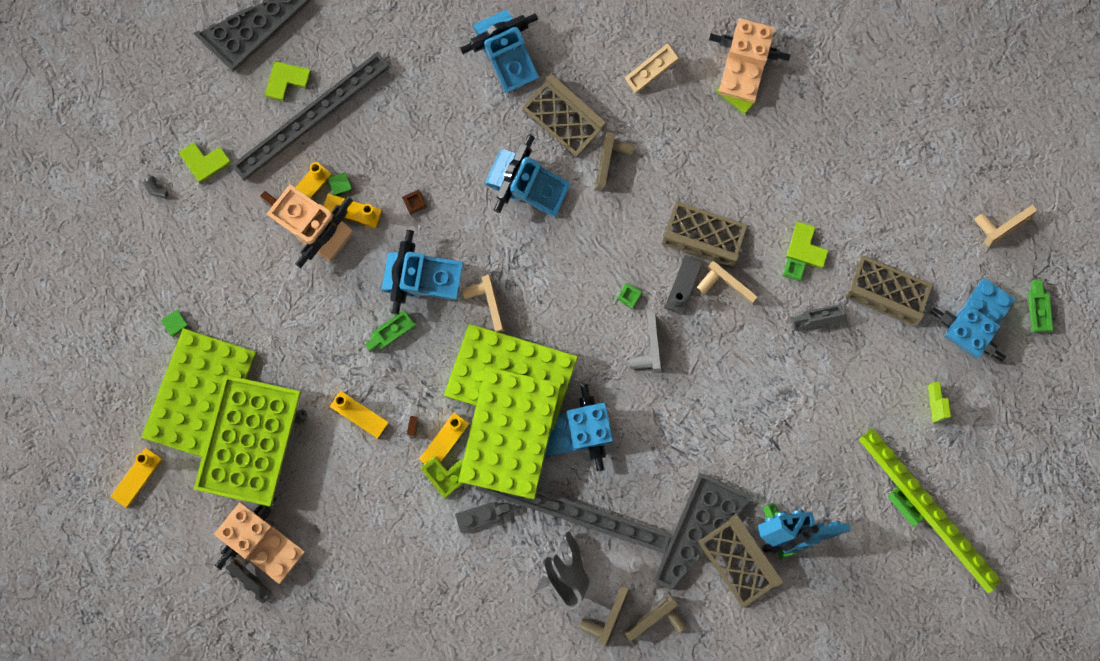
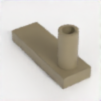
M608 132L604 137L594 190L602 191L605 188L612 151L630 156L633 155L634 145L614 140L615 133Z
M624 586L620 587L604 627L583 618L579 625V630L600 638L598 642L608 646L630 590Z
M669 596L622 633L631 642L663 616H666L677 633L683 631L687 625L675 610L678 604Z

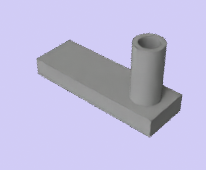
M648 312L652 356L629 358L630 370L653 367L654 372L662 371L657 319L655 312Z

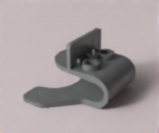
M568 531L564 535V541L569 552V566L565 565L557 554L553 558H545L543 560L544 575L535 593L538 594L551 588L553 597L559 601L563 608L575 610L581 605L587 592L589 578L583 568L579 547L572 534Z

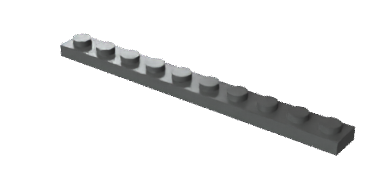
M377 51L231 165L232 168L245 181L389 69V64Z
M478 488L480 492L664 554L671 534L541 490H537L535 499H530L488 488Z

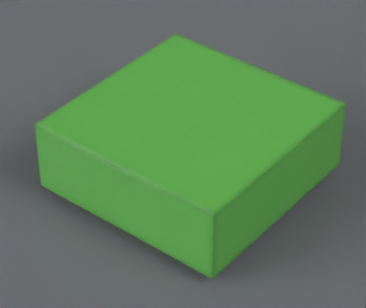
M346 172L328 178L333 195L339 196L352 191Z
M788 257L782 276L800 282L807 263Z
M626 283L617 297V301L633 309L643 292Z
M178 310L161 320L172 337L181 332L183 328L189 327Z

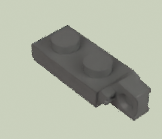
M840 304L804 311L803 315L792 317V327L794 331H800L805 328L809 329L839 323L847 320V314Z
M491 502L456 513L455 516L460 533L498 522V520L503 519L501 514L511 512L509 503L499 506L498 502Z
M233 556L226 560V572L232 578L236 577L239 579L241 585L247 591L251 590L254 592L256 600L265 603L271 597L272 592L261 584V581Z

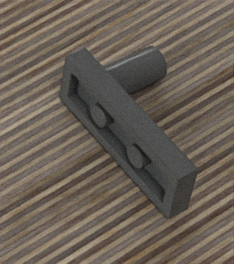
M686 255L684 256L664 307L665 309L683 314L701 268V261Z

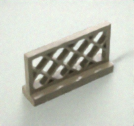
M550 74L546 79L547 81L522 109L577 158L607 125L601 117ZM547 87L553 92V99H542V93ZM564 101L567 111H556V102ZM553 102V112H543V103ZM533 103H540L539 113H532L528 108ZM577 113L580 116V123L569 124V114ZM567 114V124H556V115ZM543 115H554V125L544 124ZM591 125L595 129L591 135L583 136V126ZM580 126L581 136L570 137V127ZM567 127L568 137H559L557 135V128ZM581 139V146L577 151L570 147V140Z
M676 201L661 245L733 268L739 255L747 225ZM677 209L685 210L688 216L680 219ZM697 215L703 216L705 222L698 225L694 217ZM690 219L694 227L686 230L682 222ZM712 222H721L723 228L715 230ZM679 224L682 232L678 234L670 231L671 227ZM708 225L712 233L704 236L700 228ZM736 227L742 230L739 235L733 236L730 228ZM697 230L700 238L692 239L688 233ZM726 231L730 239L722 242L718 234ZM715 236L718 244L710 245L706 239ZM732 242L736 248L735 252L728 251L724 245Z
M862 255L845 298L916 327L922 321L923 311L933 284ZM863 263L871 265L873 271L865 273L862 267ZM884 270L889 273L891 278L883 281L879 272ZM875 274L879 282L872 285L867 276ZM864 278L867 287L857 286V280ZM897 279H906L908 286L901 288ZM893 281L897 290L889 292L885 283ZM881 285L885 294H876L874 287ZM915 286L925 287V293L918 295ZM910 288L914 297L907 300L903 291ZM899 293L903 301L897 303L891 295ZM916 300L920 306L919 311L912 309L909 302Z
M735 514L726 523L699 540L698 543L744 608L774 586L782 584L783 581L740 518ZM729 526L734 531L732 540L722 538L723 530ZM710 539L718 540L716 551L708 550L704 543ZM721 541L732 543L730 554L719 552ZM735 543L745 547L744 556L733 554ZM718 555L729 556L727 567L717 564ZM732 557L743 559L741 570L730 568ZM746 560L756 563L755 572L744 571ZM730 571L740 573L739 583H732L728 580ZM743 573L754 575L752 586L742 584ZM757 576L765 577L769 584L763 588L755 587ZM741 587L751 589L750 597L744 601L739 596Z

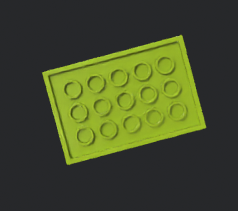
M469 324L444 396L476 406L485 367L561 383L551 429L554 431L578 357Z
M183 328L141 438L202 457L224 375L247 379L257 353Z
M485 367L458 482L535 499L562 384Z
M224 375L193 490L272 507L301 391Z

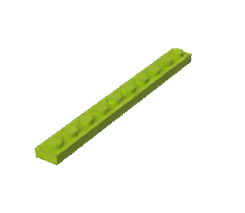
M873 428L868 430L858 440L987 593L994 591L1002 580L887 446L880 435Z

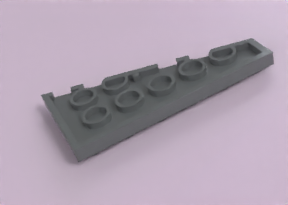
M263 0L261 4L254 7L250 6L227 17L226 20L218 24L214 23L209 28L193 34L234 72L311 0Z
M699 473L653 582L671 590L704 553L698 541L726 523L733 515H738L753 496ZM710 539L704 545L706 548H709L715 540Z

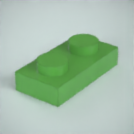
M898 486L888 495V498L913 527L924 518Z

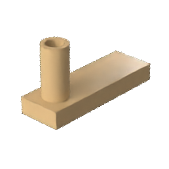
M667 43L626 76L625 79L633 91L638 93L669 67L678 64L680 57L673 47Z
M1031 205L999 228H996L984 213L978 215L974 221L987 235L984 243L989 248L1032 219L1037 209Z
M714 261L708 266L710 272L696 287L703 294H706L720 278L749 303L753 304L757 299L754 293Z
M490 275L482 276V283L462 288L465 299L486 293L495 332L505 333L506 330L492 277Z

